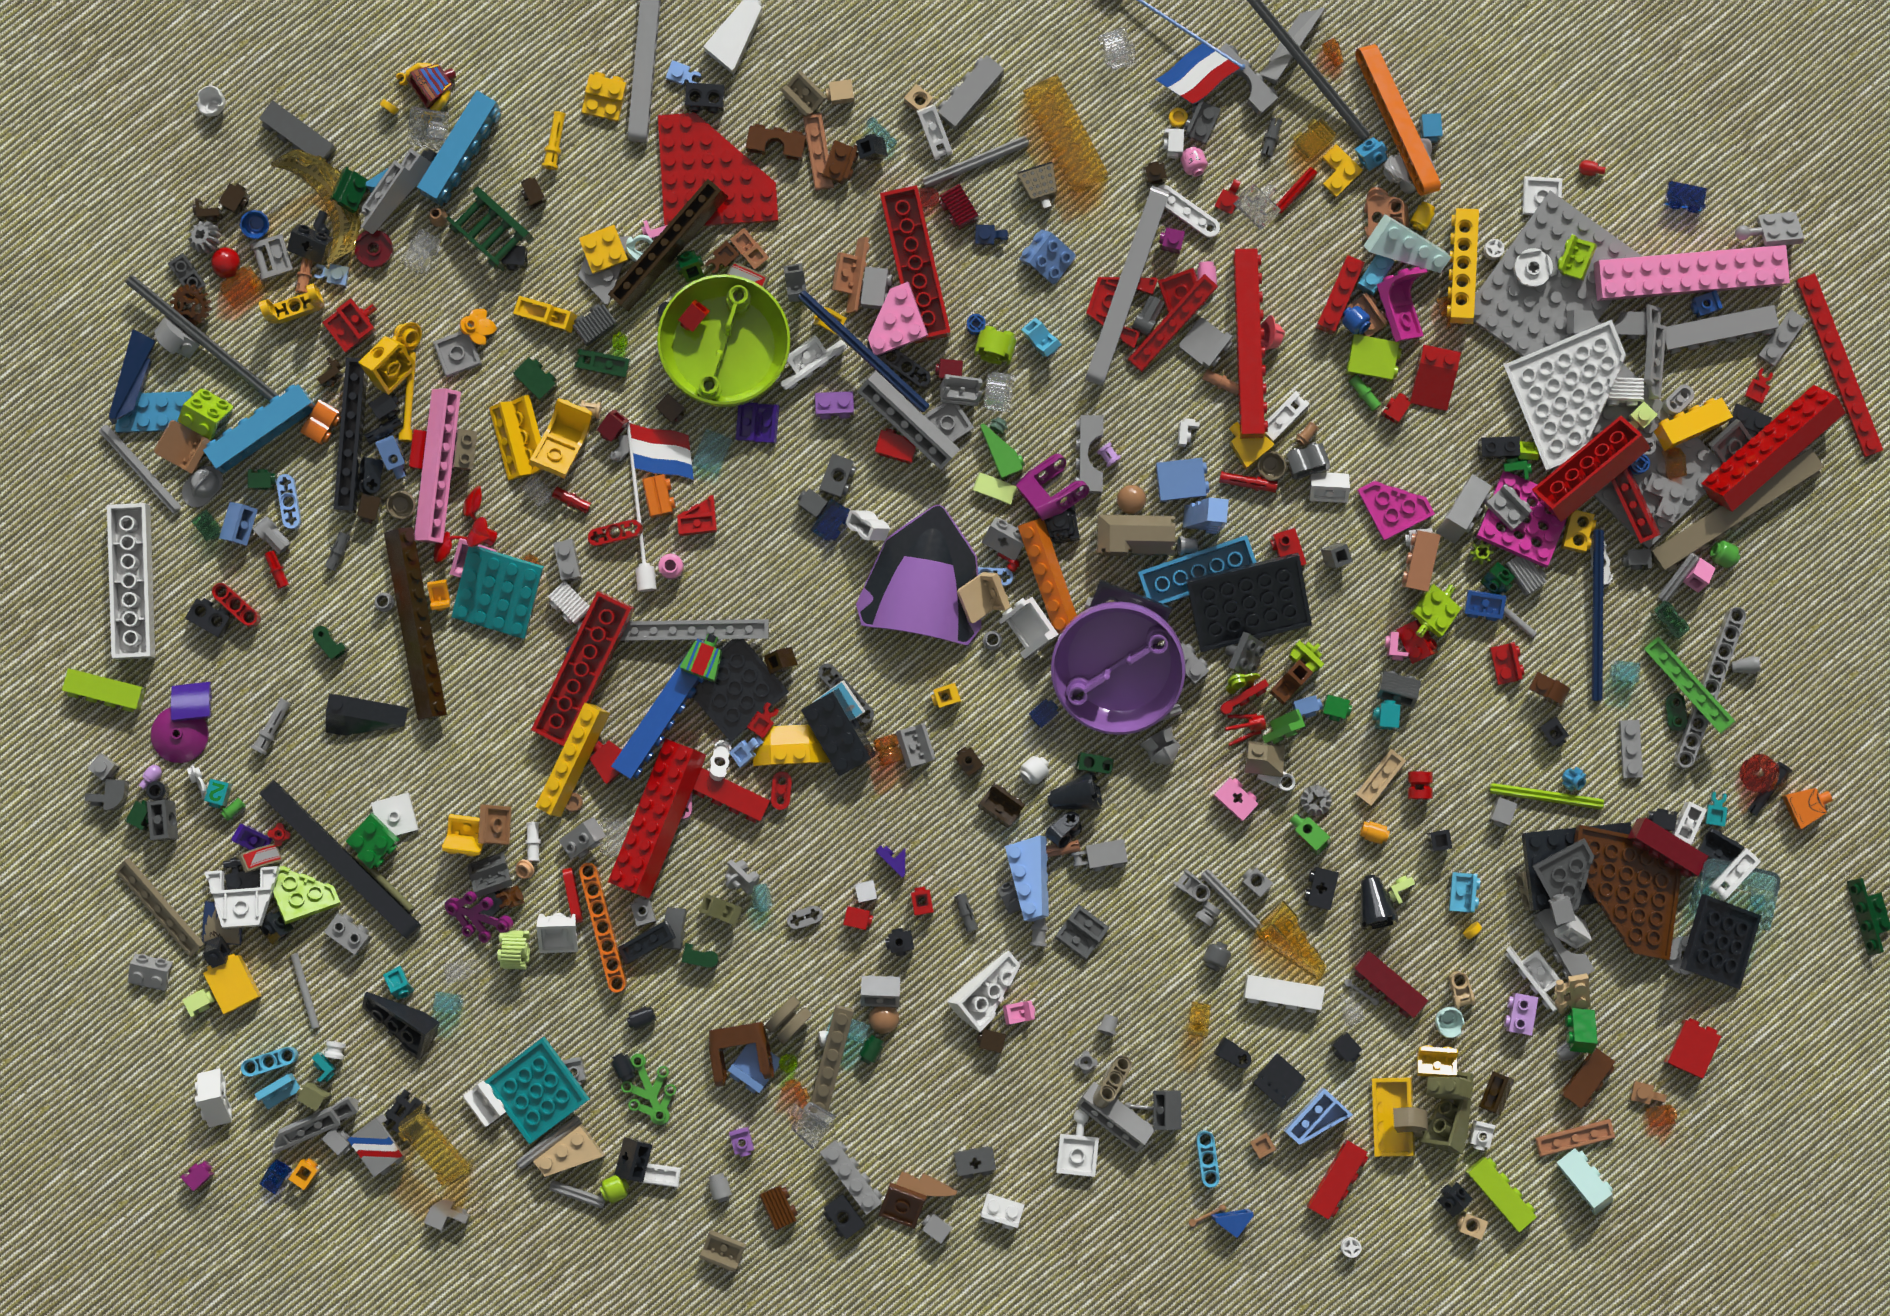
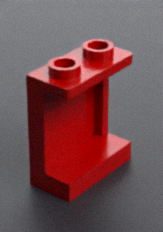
M1694 1019L1682 1020L1681 1023L1683 1025L1670 1054L1666 1055L1664 1062L1703 1079L1722 1036L1718 1035V1030L1707 1026L1705 1029L1699 1026L1700 1022Z

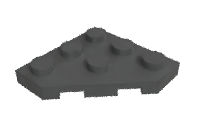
M1583 838L1533 865L1550 900L1553 899L1552 896L1564 894V896L1570 898L1573 911L1579 908L1594 855Z

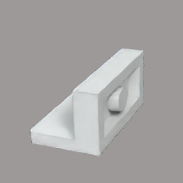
M1320 472L1310 475V501L1348 503L1350 491L1349 474Z
M1574 914L1576 921L1565 923L1554 929V933L1557 938L1577 949L1592 941L1586 921Z

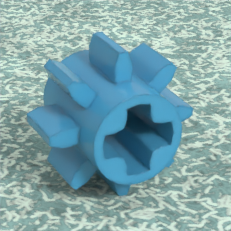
M1575 767L1574 770L1569 768L1563 773L1562 784L1571 792H1573L1574 788L1580 790L1586 784V778H1584L1586 774L1578 767Z

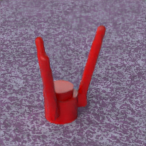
M1257 713L1227 715L1228 718L1249 720L1248 723L1225 727V731L1249 727L1250 731L1253 730V732L1230 742L1229 746L1242 742L1254 735H1259L1262 730H1266V722L1263 715L1258 716Z

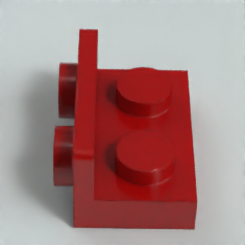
M1515 642L1489 648L1497 685L1523 680L1522 676L1525 675L1524 667L1519 663L1518 657L1521 654L1519 646H1516Z

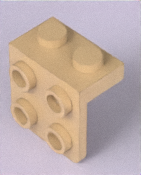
M982 572L958 589L957 594L969 623H975L992 610L1006 611L1011 607L998 573Z

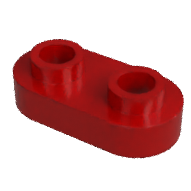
M784 771L776 773L772 780L771 804L777 810L786 809L791 799L792 778ZM780 778L786 779V783L784 785L779 784ZM779 797L784 798L783 804H778L777 799Z

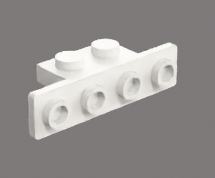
M815 335L789 353L787 362L794 373L779 384L784 390L794 388L799 380L808 378L816 368L825 366L833 356L842 354L847 345L842 340H839L826 350Z
M1508 946L1506 949L1508 959L1512 963L1516 962L1521 976L1524 979L1528 978L1532 983L1530 987L1534 993H1539L1543 997L1541 1001L1548 1010L1551 1008L1555 1012L1557 1007L1546 992L1556 985L1557 980L1561 979L1538 949L1521 960L1513 948Z

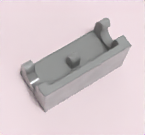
M945 374L940 384L941 402L978 406L982 396V391H979L982 386V379Z

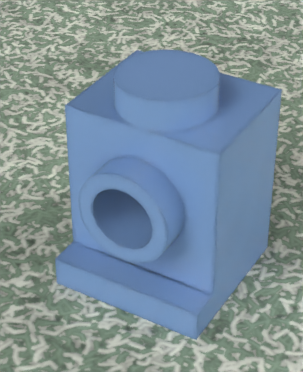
M1316 695L1292 702L1293 709H1299L1301 716L1305 715V718L1316 716V711L1323 709L1320 698L1317 699Z

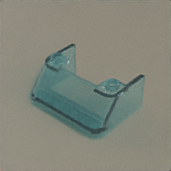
M1710 858L1703 863L1702 870L1693 886L1688 909L1689 914H1696L1701 894L1709 896L1713 892L1709 886L1732 862ZM1755 868L1736 889L1751 892V906L1756 910L1763 911L1759 930L1770 931L1780 887V877L1775 872ZM1723 882V883L1721 884V886H1725V887H1728V886H1729V885L1726 884L1725 882Z

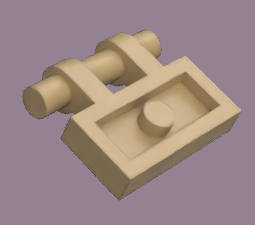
M1587 973L1569 976L1568 983H1564L1563 980L1556 981L1554 992L1557 995L1555 1006L1558 1009V1013H1565L1567 1005H1570L1571 1009L1590 1007L1589 977Z

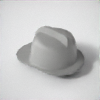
M204 466L195 471L182 488V497L186 504L191 507H201L207 504L221 489L223 484L222 474L212 466Z

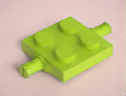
M1435 584L1429 586V591L1424 593L1411 612L1421 624L1416 635L1422 638L1427 630L1433 632L1438 638L1444 635L1462 609L1450 597L1456 590L1453 585H1448L1445 592L1440 590Z

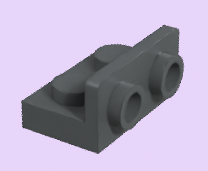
M1204 99L1200 100L1199 103H1195L1191 110L1194 115L1191 120L1187 119L1183 128L1186 130L1185 136L1206 145L1221 109L1204 102Z

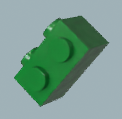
M1572 1008L1569 1015L1565 1017V1026L1568 1027L1566 1042L1569 1043L1570 1051L1593 1053L1598 1044L1595 1010Z

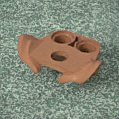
M1371 188L1367 194L1364 212L1368 213V226L1365 227L1367 240L1378 225V223L1373 221V215L1378 212L1382 216L1384 214L1388 215L1409 228L1407 204L1399 198L1389 196L1382 188ZM1401 204L1400 211L1394 212L1395 206Z

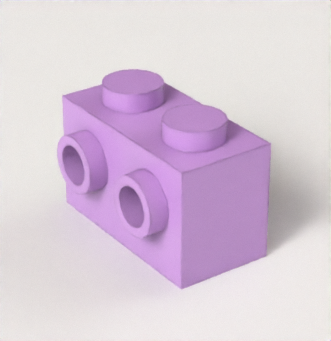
M1512 993V996H1509L1507 1007L1510 1008L1509 1016L1506 1015L1504 1020V1027H1507L1506 1031L1532 1036L1538 997Z

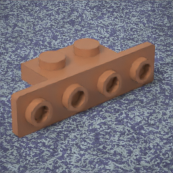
M868 237L857 239L855 256L842 252L837 254L832 290L849 294L846 313L857 312L861 304L859 298L863 288V273L867 266L865 260L866 254L869 251Z

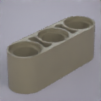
M1120 1055L1109 1065L1093 1095V1102L1097 1107L1105 1108L1116 1098L1132 1067V1062L1127 1056Z

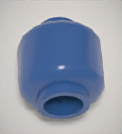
M1359 306L1348 307L1342 315L1344 317L1342 324L1353 334H1363L1371 325L1370 315Z

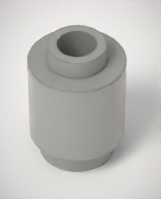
M724 1173L708 1177L713 1200H718V1203L729 1200V1195H732Z

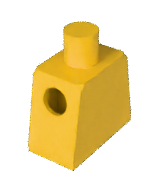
M1238 421L1229 428L1235 436L1230 445L1245 470L1275 445L1265 435L1263 438L1240 439V424Z

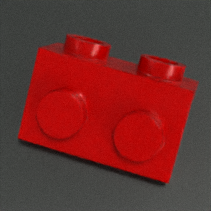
M1418 619L1396 629L1399 632V637L1406 652L1409 653L1408 656L1412 664L1438 653L1437 643L1431 638L1428 630L1422 638L1416 635L1421 626Z

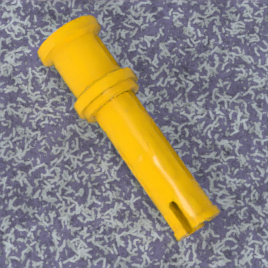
M560 111L554 112L549 143L544 149L546 154L541 167L548 170H558L557 161L558 156L561 154L559 146L566 116L565 113Z

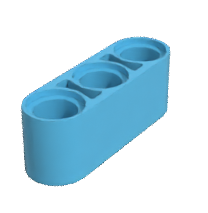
M294 1047L281 1048L245 1060L241 1064V1071L245 1076H256L295 1063L298 1060L299 1054ZM287 1050L293 1054L290 1061L284 1058V1053ZM268 1056L274 1059L272 1067L266 1065V1058ZM250 1062L255 1065L253 1073L247 1070V1065Z
M1202 1130L1196 1135L1201 1181L1207 1187H1215L1220 1179L1215 1140L1212 1133ZM1203 1134L1210 1136V1142L1206 1145L1200 1143V1137ZM1207 1153L1213 1157L1212 1162L1209 1164L1203 1163L1202 1160L1203 1156ZM1208 1173L1215 1175L1213 1183L1205 1181V1176Z

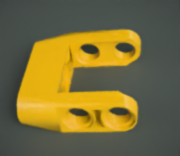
M313 283L305 286L308 291L307 293L275 304L266 299L259 302L263 317L269 323L282 324L321 310L324 307V299L319 288ZM299 303L300 309L297 312H293L292 306ZM277 310L281 312L279 313L280 317L277 316Z

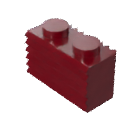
M960 184L940 195L941 201H939V205L944 212L947 210L951 217L948 219L953 227L957 226L961 230L979 219L978 213Z

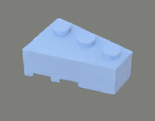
M1321 1088L1283 1131L1300 1145L1353 1116V1114L1325 1088Z

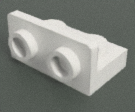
M987 1193L981 1217L984 1218V1222L995 1224L996 1221L1003 1223L1002 1227L1013 1230L1014 1227L1018 1228L1024 1204Z

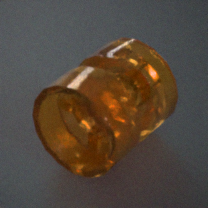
M896 733L873 740L875 751L879 752L877 757L880 767L904 760L901 749L897 747L899 741Z

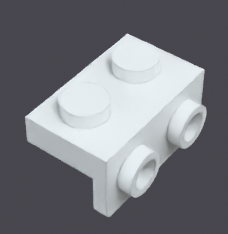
M484 1080L463 1095V1099L483 1127H487L506 1112L503 1103L494 1096L491 1086L485 1083Z

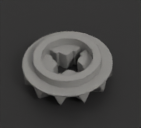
M1319 785L1309 786L1301 795L1302 808L1313 816L1326 813L1332 803L1331 794L1325 787ZM1313 793L1316 797H1324L1319 801V806L1316 803L1309 805V802L1313 800Z

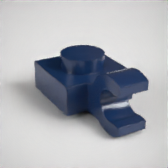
M976 225L975 245H994L995 240H1008V230L995 231V225Z

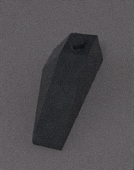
M329 693L326 708V733L347 736L405 727L408 707Z
M370 992L364 994L362 1007L377 1023H383L389 1030L387 1033L391 1037L395 1036L402 1043L400 1046L406 1052L420 1061L437 1036L440 1022L427 1013Z

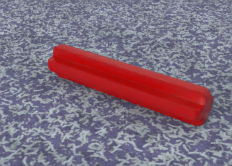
M1309 167L1275 205L1274 209L1282 214L1314 179L1317 171Z

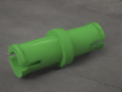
M1356 375L1349 381V384L1359 394L1358 397L1365 401L1372 412L1381 406L1382 403L1371 392V387H1367L1359 375Z

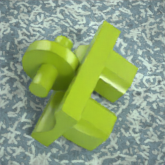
M1299 640L1291 648L1292 651L1288 658L1292 662L1296 663L1302 658L1306 662L1305 665L1312 672H1317L1324 665L1319 659L1322 656L1317 650L1321 646L1319 643L1315 646L1310 642L1304 645Z

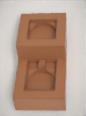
M745 228L729 239L754 270L769 258Z

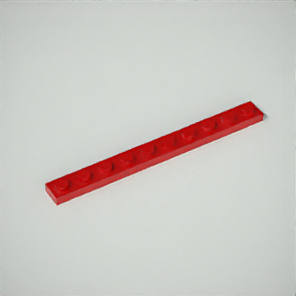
M1813 273L1796 280L1797 286L1863 457L1881 452L1883 447L1816 274Z

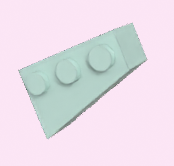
M1575 1148L1557 1162V1166L1571 1185L1581 1194V1198L1590 1205L1594 1215H1596L1613 1202V1194L1611 1193L1613 1189L1607 1181L1602 1182L1599 1178L1601 1175L1594 1166L1590 1167L1586 1162L1588 1161L1586 1155L1582 1151L1578 1152Z

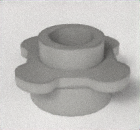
M1083 1051L1082 1055L1074 1061V1064L1079 1066L1084 1074H1088L1090 1069L1098 1063L1097 1059L1090 1056L1089 1051Z

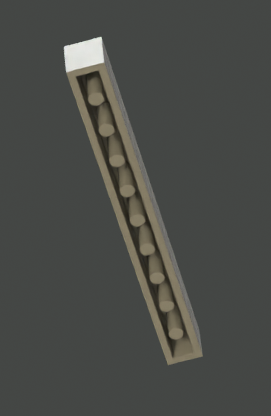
M1810 448L1791 460L1733 512L1720 506L1652 550L1651 557L1661 572L1664 570L1670 572L1678 566L1676 563L1681 559L1685 561L1697 549L1699 551L1704 550L1710 546L1709 541L1721 539L1725 536L1724 532L1729 528L1731 531L1741 526L1740 521L1746 518L1747 521L1758 515L1756 511L1760 508L1765 510L1773 505L1772 501L1777 497L1781 500L1789 495L1788 490L1794 487L1796 490L1805 484L1803 480L1808 477L1812 480L1820 475L1819 470L1824 468L1823 464L1813 449Z

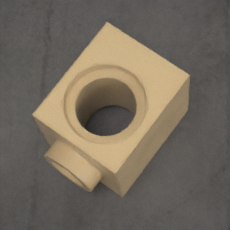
M851 79L829 82L826 94L827 100H831L832 105L854 102Z
M917 84L904 97V103L916 113L918 110L933 105L934 98ZM921 97L925 99V103L918 105L915 103V100Z
M1463 1212L1462 1216L1459 1215L1456 1222L1457 1231L1482 1240L1488 1221ZM1474 1220L1475 1228L1471 1231L1467 1230V1222Z

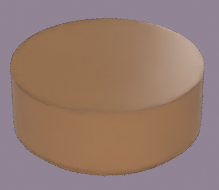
M572 793L565 808L570 812L579 811L583 806L582 797L577 793Z

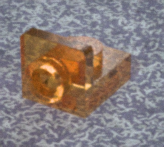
M1671 1104L1645 1108L1650 1128L1676 1124L1677 1112L1675 1107L1672 1108Z

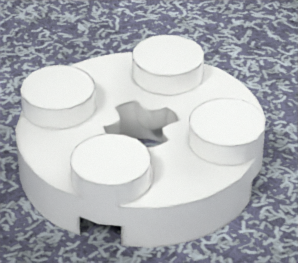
M1530 248L1523 251L1515 259L1513 270L1515 277L1521 285L1538 287L1543 285L1551 276L1553 264L1551 258L1542 250ZM1530 263H1533L1534 266H1538V269L1535 270V273H1532V271L1528 269V267L1531 265Z

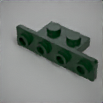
M1863 878L1849 880L1847 885L1867 955L1881 954L1884 950L1879 934L1890 930V920L1882 892L1868 896Z

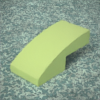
M980 472L973 487L975 492L1010 505L1017 489L1016 486Z

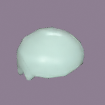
M1445 1007L1437 1013L1435 1025L1440 1034L1446 1038H1455L1462 1033L1461 1029L1465 1022L1459 1010L1455 1007Z

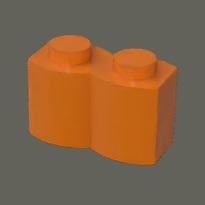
M319 399L300 433L321 445L324 442L327 443L332 436L331 429L333 426L337 427L341 421V412Z

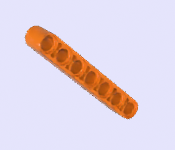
M584 863L579 869V874L608 987L612 992H622L627 986V980L599 871L595 864ZM587 866H591L594 870L593 875L590 877H586L584 874V869ZM591 885L598 887L599 891L595 896L589 893ZM597 903L603 906L601 914H596L593 910ZM601 922H605L608 925V930L605 933H601L598 930ZM606 941H610L613 944L610 952H606L603 949V944ZM612 959L618 963V967L614 971L608 968V962ZM616 978L622 980L623 985L620 989L613 987V981Z

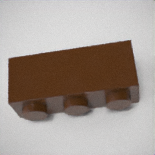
M1595 1048L1594 1052L1589 1053L1560 1092V1095L1580 1109L1583 1106L1587 1107L1592 1100L1590 1096L1594 1091L1597 1092L1602 1087L1604 1077L1606 1075L1609 1076L1613 1072L1615 1061L1598 1048Z

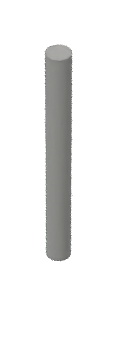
M298 953L291 954L312 1029L320 1027Z

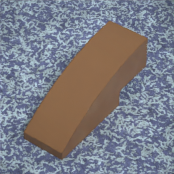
M902 1170L896 1182V1185L927 1196H952L958 1192L956 1189L925 1173H922L920 1179Z

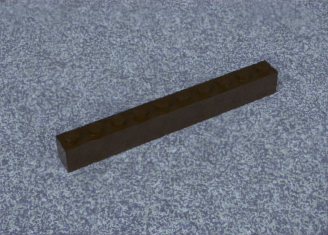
M413 527L397 528L384 533L417 719L418 721L430 720L447 715L414 530Z

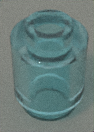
M767 883L753 886V893H751L753 908L758 909V912L769 911V907L773 906L770 888L767 887Z

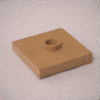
M480 804L478 843L509 845L511 807Z

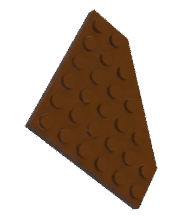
M1577 825L1574 843L1584 838L1594 855L1586 886L1630 953L1670 960L1681 882L1680 871L1666 866L1660 858L1651 857L1648 855L1647 850L1633 846V842L1627 839L1629 834Z

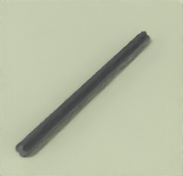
M1247 0L1360 140L1367 138L1370 134L1369 131L1263 1Z
M130 275L127 278L126 284L268 401L278 396L275 391L134 275Z

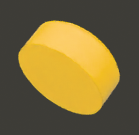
M383 98L380 106L396 115L399 108Z
M1174 108L1169 114L1170 124L1177 128L1184 126L1188 119V114L1183 108Z
M1476 921L1465 929L1463 935L1467 939H1471L1482 930V926Z

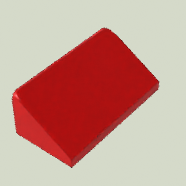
M413 429L409 461L411 469L422 470L427 431Z

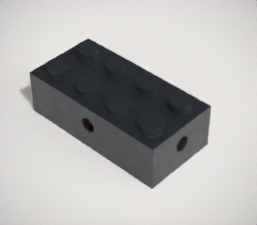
M839 688L801 709L838 776L847 773L877 755Z

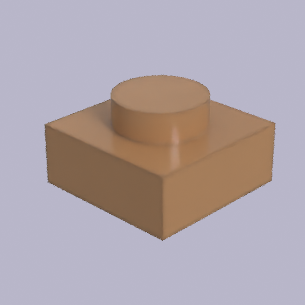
M1267 1132L1250 1141L1259 1159L1276 1150Z

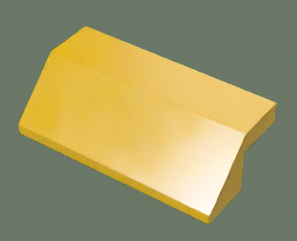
M523 395L513 401L500 402L489 407L508 481L543 471V469L529 464L533 453L541 441L530 396Z

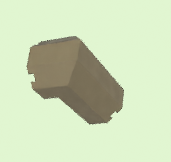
M1098 515L1097 555H1101L1103 551L1105 556H1127L1129 552H1131V555L1174 556L1175 550L1171 549L1175 546L1176 525L1171 522L1175 521V516Z

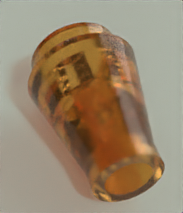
M1335 37L1321 44L1323 47L1322 51L1333 63L1334 67L1345 62L1339 41H1336Z

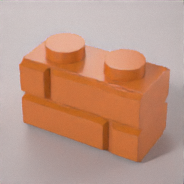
M665 474L643 478L642 482L650 517L655 518L673 514V508H676L674 497L669 495V490L672 489L670 478L666 479Z

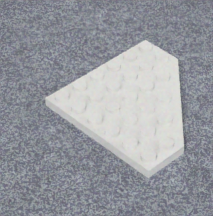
M1612 320L1504 364L1546 471L1562 465L1585 446L1592 437L1626 358V353Z

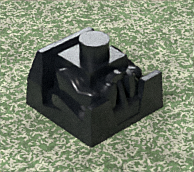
M1074 505L1061 514L1044 520L1052 545L1080 540Z

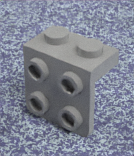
M1199 318L1180 342L1179 347L1208 369L1211 365L1214 367L1221 359L1219 355L1223 350L1226 352L1232 345L1231 339L1233 336L1228 332L1222 333L1206 319Z

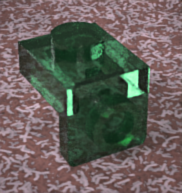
M207 509L191 520L193 525L203 535L205 541L209 539L214 540L220 535L221 525Z

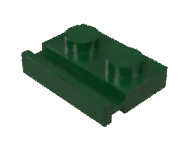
M346 166L341 172L330 200L336 201L338 205L352 214L355 213L367 188L365 185L368 179L355 171L352 172Z

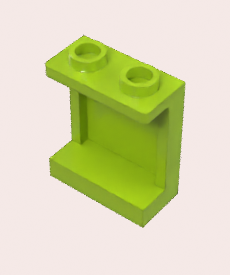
M1354 334L1351 341L1346 374H1359L1386 379L1388 382H1391L1393 377H1397L1398 367L1395 366L1396 359H1400L1402 348H1399V342Z

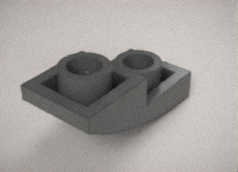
M181 253L167 263L183 286L188 284L190 287L195 284L196 289H199L206 285L184 253Z
M667 907L664 921L668 920L676 938L662 945L663 949H682L685 936L683 928L687 915L686 909Z

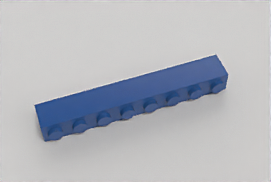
M679 665L611 767L631 781L634 778L638 779L643 771L642 766L644 763H648L653 757L654 753L652 751L654 748L662 744L665 738L663 735L666 730L670 731L674 726L676 715L682 714L686 708L685 702L688 698L691 699L697 691L695 687L705 679L682 671Z

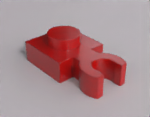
M1763 368L1757 372L1758 380L1751 379L1744 394V397L1760 405L1770 389L1766 382L1773 377L1772 372L1769 373L1767 378L1763 377Z
M769 702L764 705V712L761 714L757 711L747 726L748 729L761 738L765 737L774 724L770 720L771 717L776 716L779 712V709L775 708L770 713L768 711L771 705Z

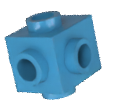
M1374 137L1355 148L1360 163L1369 171L1388 159L1385 152L1387 151L1385 144L1382 141L1379 142Z

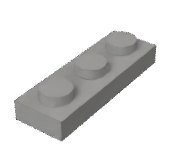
M1792 309L1789 310L1779 324V328L1775 330L1758 354V357L1774 367L1807 320Z
M1640 720L1619 721L1622 778H1642Z

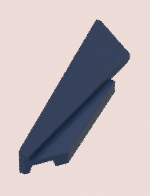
M132 330L111 405L109 420L112 424H116L117 420L126 415L130 416L135 413L152 363L148 357L156 341L136 330Z

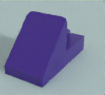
M240 823L231 840L252 850L269 845L273 839L248 825Z
M880 845L875 851L903 878L905 876L906 848L893 858L892 855L894 853L887 846L883 848Z

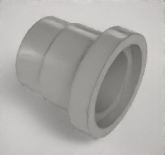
M1183 536L1178 537V555L1197 552V539L1184 538Z
M380 593L375 598V606L382 612H388L394 607V598L388 593ZM387 597V605L381 607L379 605L380 598Z
M989 631L983 637V644L989 650H996L1002 644V637L996 631ZM995 635L998 638L997 644L990 645L987 642L988 636Z
M1105 1014L1097 1031L1109 1036H1116L1115 1029L1118 1018Z

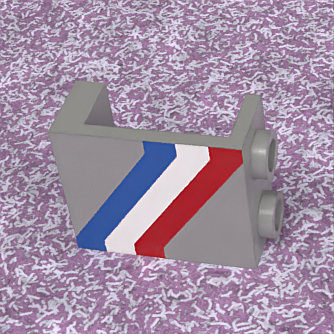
M384 1114L373 1119L347 1139L374 1177L380 1173L382 1176L392 1170L391 1165L394 1163L399 1165L406 1159L405 1155L410 1152L408 1148L401 1151L385 1129L383 1123L387 1121V1118Z

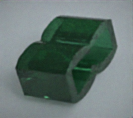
M1667 601L1659 603L1650 611L1653 620L1661 625L1665 634L1674 641L1680 639L1690 630L1687 622L1677 615L1673 605Z

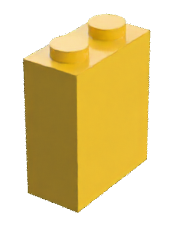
M231 954L228 956L226 964L214 968L210 965L206 967L207 971L203 973L223 1014H228L262 996L242 955L235 956V954Z

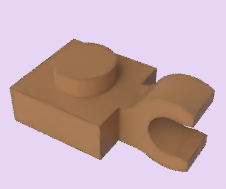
M1634 1081L1630 1100L1650 1105L1651 1099L1665 1102L1667 1095L1653 1092V1085Z

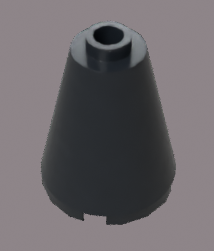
M1093 771L1086 773L1050 791V795H1048L1049 806H1053L1055 810L1102 809L1103 803L1100 786H1097L1094 782L1098 780Z
M1375 875L1365 876L1364 880L1361 881V929L1367 930L1366 926H1372V929H1379L1393 925V921L1399 922L1397 913L1381 879Z

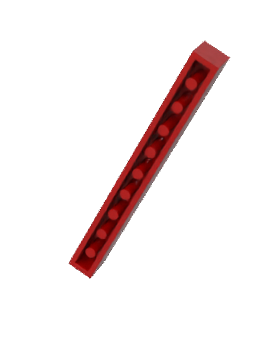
M1258 248L1234 249L1240 439L1263 438L1265 432H1268V421H1264V414H1267V402L1263 400V395H1266L1267 389L1266 383L1263 384V377L1266 376V366L1262 365V358H1265V346L1261 347V340H1264V328H1261L1260 321L1264 319L1263 310H1260V303H1263V292L1259 291V284H1262V273H1258V266H1261V255H1258Z

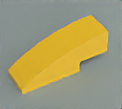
M522 296L518 297L513 312L514 315L568 333H572L574 321L577 318V315L571 311Z

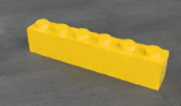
M584 703L539 797L536 808L552 816H562L610 715L609 712L596 705Z

